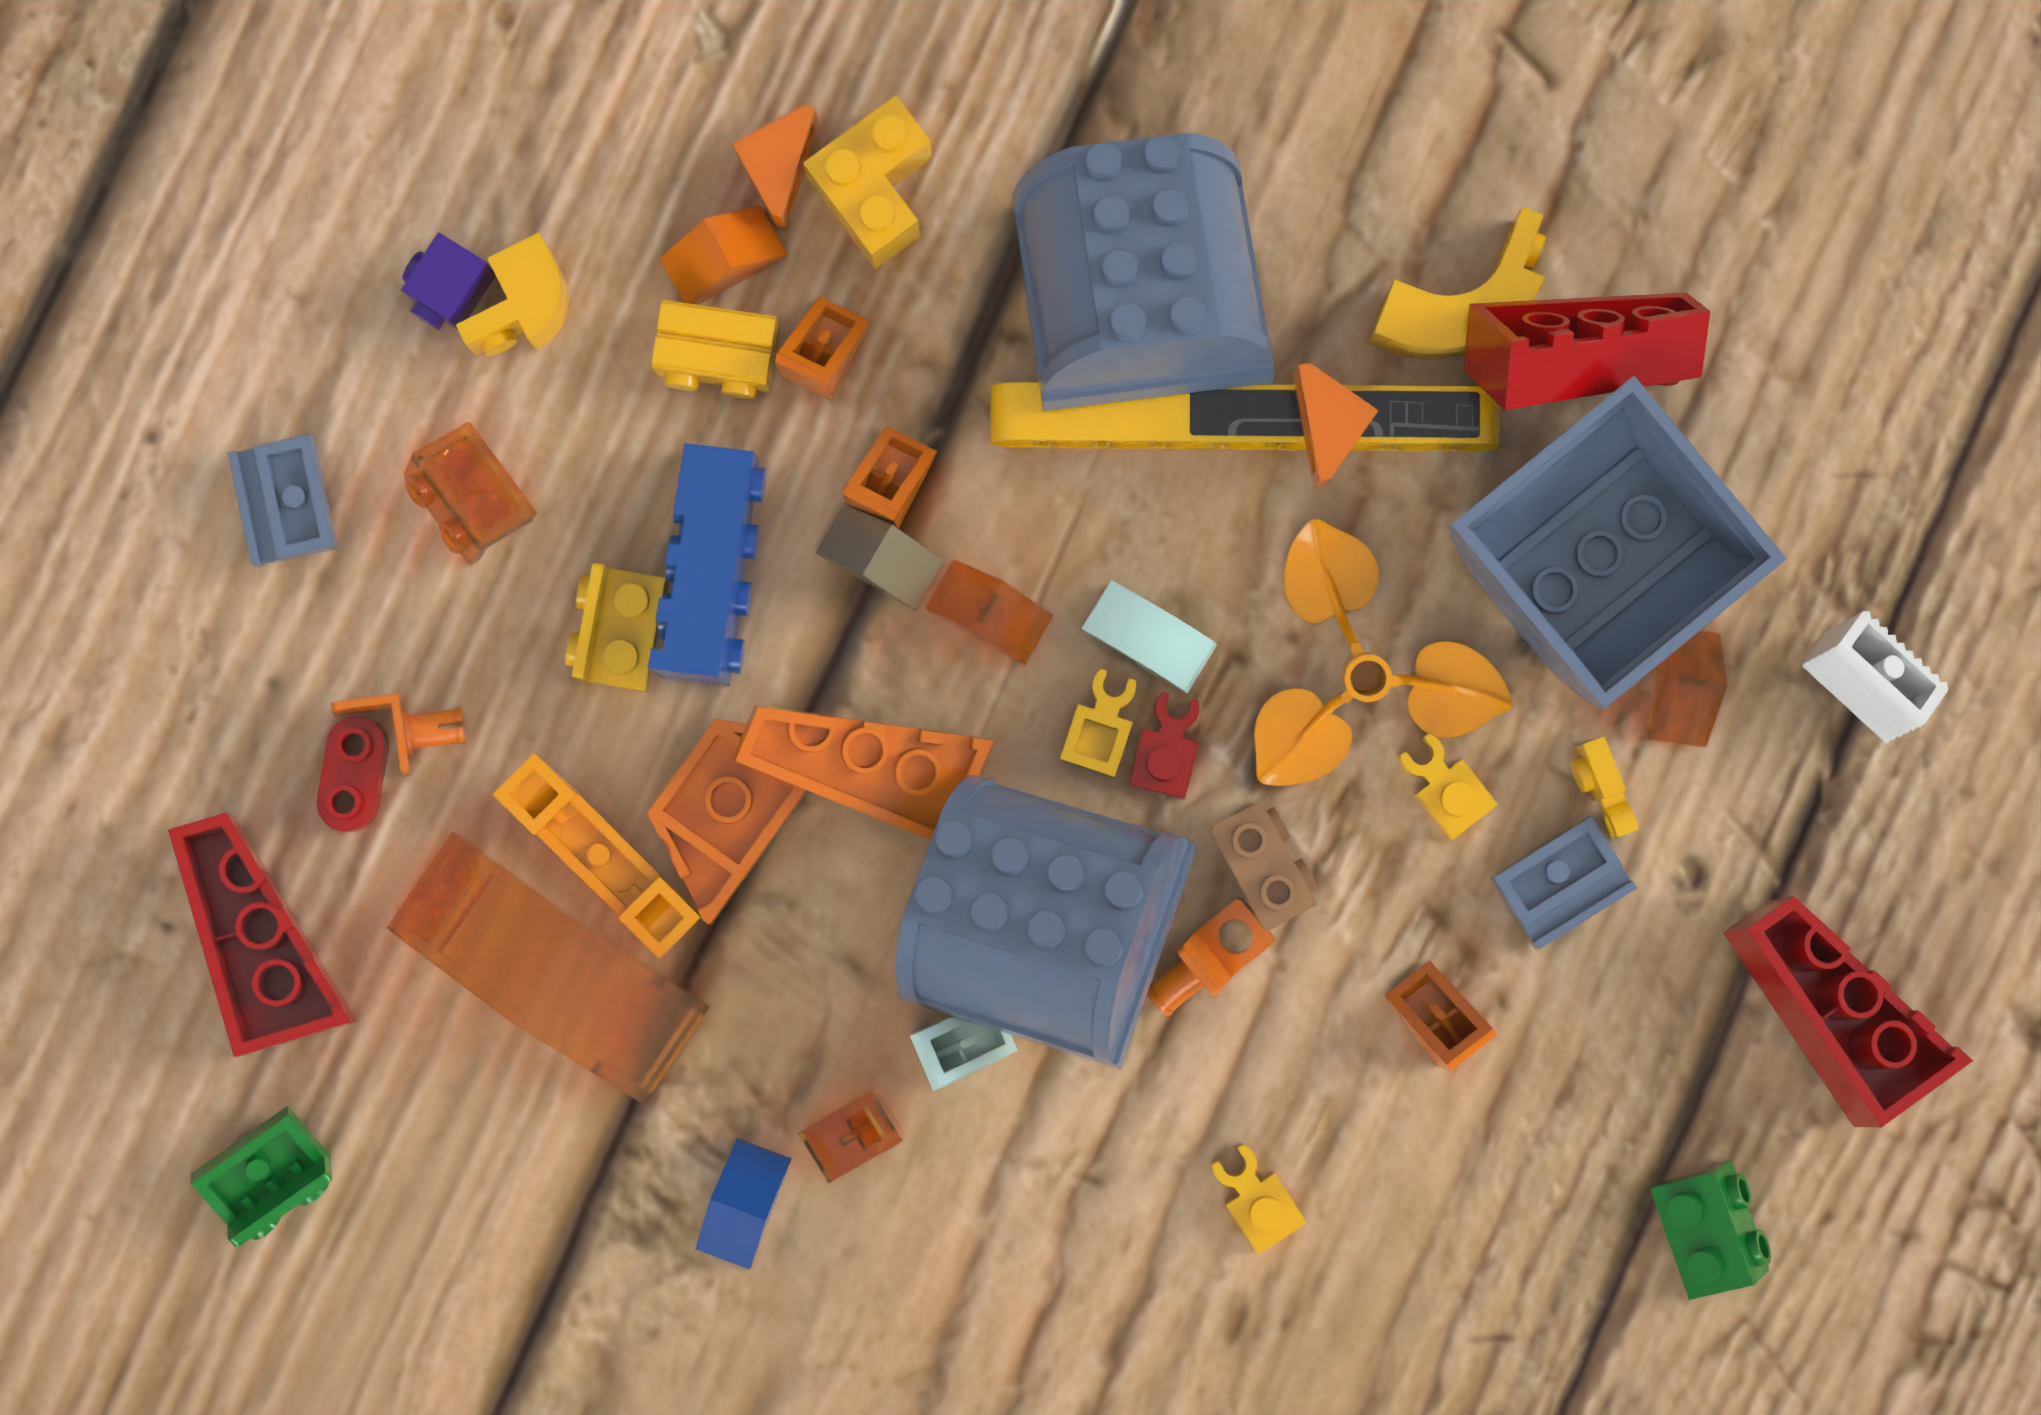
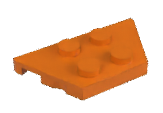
M714 719L647 812L659 838L662 839L670 854L673 865L697 905L702 920L709 925L714 923L807 792V790L734 761L732 758L747 724Z

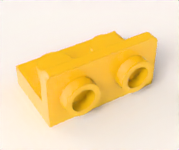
M592 564L590 576H581L577 590L576 608L584 610L580 632H571L566 649L565 664L566 666L573 667V678L582 682L648 693L651 676L648 663L651 648L656 649L658 624H656L655 620L659 598L663 597L667 589L668 581H666V578L611 569L604 564Z

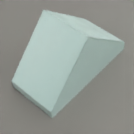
M954 1016L931 1024L910 1035L933 1091L1018 1051L1012 1035Z

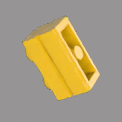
M662 300L652 356V369L657 376L665 377V386L673 389L698 391L699 382L722 385L721 394L738 399H755L756 391L770 393L780 335L777 316Z

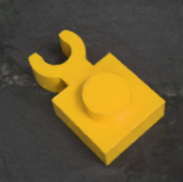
M1100 669L1092 682V694L1096 700L1095 707L1092 709L1080 704L1077 705L1060 760L1115 778L1133 722L1117 716L1119 710L1127 706L1133 699L1136 692V680L1129 678L1125 686V692L1118 697H1111L1103 689V682L1106 679L1107 671Z
M1428 733L1421 738L1424 745L1430 751V759L1425 765L1416 764L1406 751L1397 756L1398 762L1406 773L1415 777H1421L1427 785L1414 794V796L1448 840H1453L1498 804L1463 759L1458 760L1451 767H1447L1443 761L1444 748L1437 737Z
M1605 736L1572 747L1576 759L1570 761V767L1575 782L1582 793L1589 791L1592 800L1597 801L1602 821L1609 837L1618 838L1638 830L1637 820L1623 792L1626 789Z
M1240 1143L1236 1148L1244 1159V1167L1239 1173H1226L1217 1159L1211 1163V1168L1215 1177L1223 1185L1235 1188L1238 1192V1195L1225 1202V1205L1259 1255L1307 1222L1273 1171L1260 1180L1255 1175L1257 1170L1256 1157L1245 1144Z

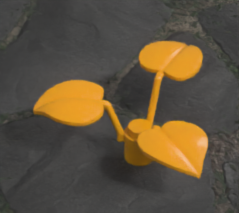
M1317 518L1307 522L1292 542L1285 562L1283 585L1289 605L1304 621L1319 623L1335 614L1337 623L1352 654L1344 662L1341 670V680L1345 689L1340 694L1331 698L1324 706L1315 693L1304 688L1281 690L1264 703L1257 715L1254 728L1256 776L1260 783L1273 786H1292L1313 781L1330 773L1345 759L1350 750L1353 737L1349 724L1341 717L1332 714V712L1344 703H1349L1353 698L1363 702L1377 701L1387 694L1391 686H1413L1407 697L1408 712L1421 730L1439 738H1454L1471 733L1494 717L1512 708V697L1499 672L1480 653L1462 643L1437 641L1425 645L1416 656V675H1393L1390 667L1381 657L1375 653L1363 651L1348 621L1345 610H1359L1371 601L1379 583L1377 562L1368 547L1359 539Z

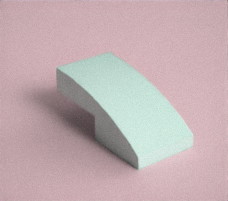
M1113 580L1110 581L1081 628L1090 637L1135 661L1142 669L1185 693L1189 692L1217 646L1213 640Z

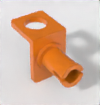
M399 693L331 702V710L334 716L392 709L402 776L411 775L408 756L414 755L413 749L456 743L466 744L463 726L439 729V727L463 724L461 707L408 715L407 710H401Z
M1237 897L1185 940L1176 951L1182 960L1154 983L1152 982L1147 994L1159 1011L1167 1016L1174 1013L1177 1007L1203 987L1212 996H1215L1224 988L1233 975L1273 944L1274 936L1269 930H1264L1261 927L1253 910L1242 898ZM1239 920L1249 927L1252 933V941L1247 949L1234 952L1223 946L1219 933L1221 926L1225 922Z

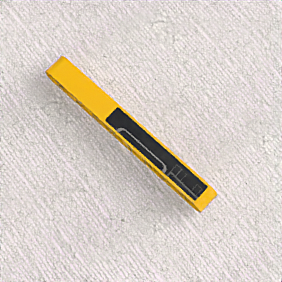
M1009 382L990 386V444L997 447L1306 450L1295 385L1259 384L1043 411L1039 382ZM1343 385L1379 410L1351 451L1482 452L1502 448L1501 406L1480 386Z

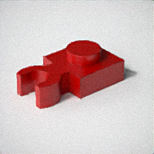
M1162 692L1155 703L1154 709L1156 719L1160 724L1159 732L1142 729L1128 786L1185 799L1199 742L1183 739L1185 729L1189 728L1199 715L1198 700L1191 699L1187 715L1181 719H1174L1169 716L1166 710L1169 693Z

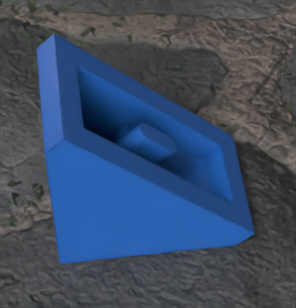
M737 1138L709 1201L695 1249L751 1269L792 1158Z

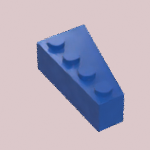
M684 443L673 510L674 524H680L679 535H671L665 559L666 581L672 582L671 593L664 592L663 597L659 598L655 620L656 624H658L659 639H664L663 650L651 648L648 669L661 678L730 686L731 673L741 674L745 640L736 639L739 616L748 617L752 597V582L743 581L746 559H756L759 543V525L751 524L753 502H763L767 477L766 468L758 467L759 460L754 451Z

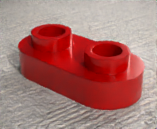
M360 716L342 719L331 729L327 738L317 794V810L323 822L338 831L355 832L366 828L373 822L379 810L389 753V740L385 730L371 719ZM359 734L364 740V749L359 755L352 756L347 751V741L351 736ZM348 791L354 797V807L351 811L342 813L337 808V798L341 793Z

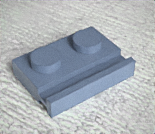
M307 434L254 446L253 449L227 452L251 565L260 567L275 561H286L339 549L315 437Z
M1592 816L1583 819L1490 877L1520 927H1523L1528 935L1532 946L1538 950L1637 889L1634 882L1625 873L1622 863Z

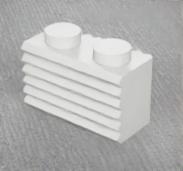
M1862 611L1824 632L1802 662V667L1886 744L1891 739L1894 740L1897 736L1901 737L1904 733L1907 734L1910 730L1914 731L1917 727L1920 728L1925 724L1948 691L1947 682H1940L1938 674H1931L1930 666H1923L1921 658H1914L1913 651H1906L1904 643H1897L1896 635H1888L1887 627H1880L1879 619H1871L1870 611Z

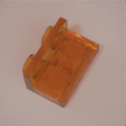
M470 421L415 451L404 472L405 486L411 499L419 507H426L439 524V532L446 546L453 553H460L469 565L479 561L486 548L532 522L537 513Z

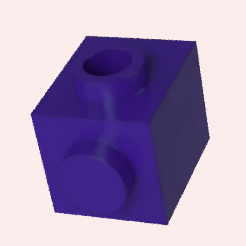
M438 232L426 252H417L407 264L402 276L405 284L401 291L414 303L410 309L413 315L437 330H440L444 322L458 330L456 324L471 316L496 275L486 261Z

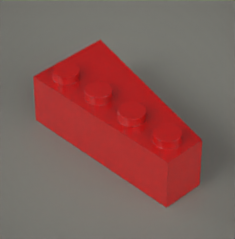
M1688 293L1469 304L1463 370L1504 410L1612 393L1633 376L1637 378L1643 387L1653 385L1672 386L1678 384L1679 381L1702 377L1711 311Z
M223 813L168 829L233 1056L249 1055L357 1022L236 817L229 813Z
M1791 896L1769 900L1723 932L1853 1127L1882 1128L1973 1062L1958 1046L1952 1047L1934 1030L1936 1026L1919 1010L1913 1011L1890 990L1891 985L1875 970H1869L1849 952L1850 947L1796 897Z

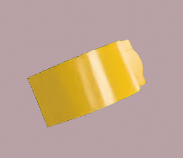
M538 232L487 258L507 299L456 324L465 345L476 356L485 352L486 356H493L508 350L517 343L515 336L523 332L535 349L539 350L547 345L562 328L569 306L568 287L548 244Z

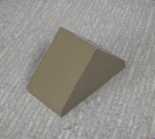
M845 503L816 551V554L914 611H916L944 563V560L892 524Z

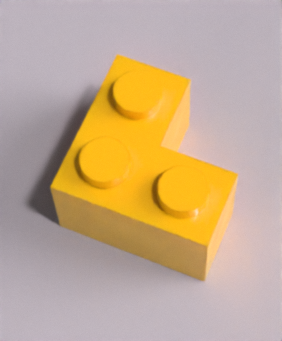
M895 95L803 162V166L809 183L874 269H877L920 237L918 219L894 189V186L932 159L931 141L897 95Z

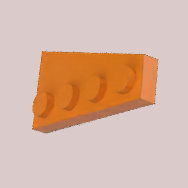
M755 705L732 759L931 840L948 797L963 779L970 775H980L994 740Z

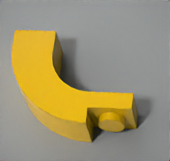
M1525 207L1520 209L1511 223L1490 279L1471 292L1454 296H1442L1394 280L1387 291L1367 344L1390 353L1415 359H1447L1464 355L1469 304L1531 301L1539 291L1545 276L1527 270L1524 266L1534 268L1543 249L1546 236L1538 233L1544 215Z

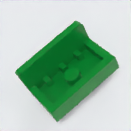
M288 1105L191 1173V1185L227 1224L228 1240L235 1248L251 1238L258 1240L269 1234L277 1226L280 1218L299 1204L305 1206L317 1200L326 1191L332 1180L330 1154Z
M1731 1159L1721 1161L1709 1170L1657 1182L1650 1188L1689 1300L1753 1286L1769 1271L1771 1250L1768 1239L1761 1229L1756 1230L1749 1210L1752 1203L1749 1185L1741 1173H1736Z

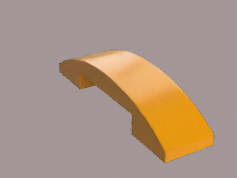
M533 753L492 794L533 835H537L619 916L618 919L659 959L701 918L693 907L634 846L536 753Z

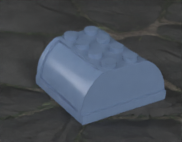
M1194 133L1074 146L1043 159L1024 174L1013 193V209L1043 411L1273 383L1275 374L1274 361L1259 286L1242 187L1240 163L1236 154L1228 146L1213 138Z
M1635 376L1625 382L1448 527L1462 560L1477 583L1552 673L1577 695L1595 705L1599 711L1614 702L1787 559Z
M977 775L966 777L956 786L943 806L902 917L896 952L897 996L901 1000L1121 1070L1197 850L1194 842H1190L1186 837L1170 832H1156L997 785L995 781Z

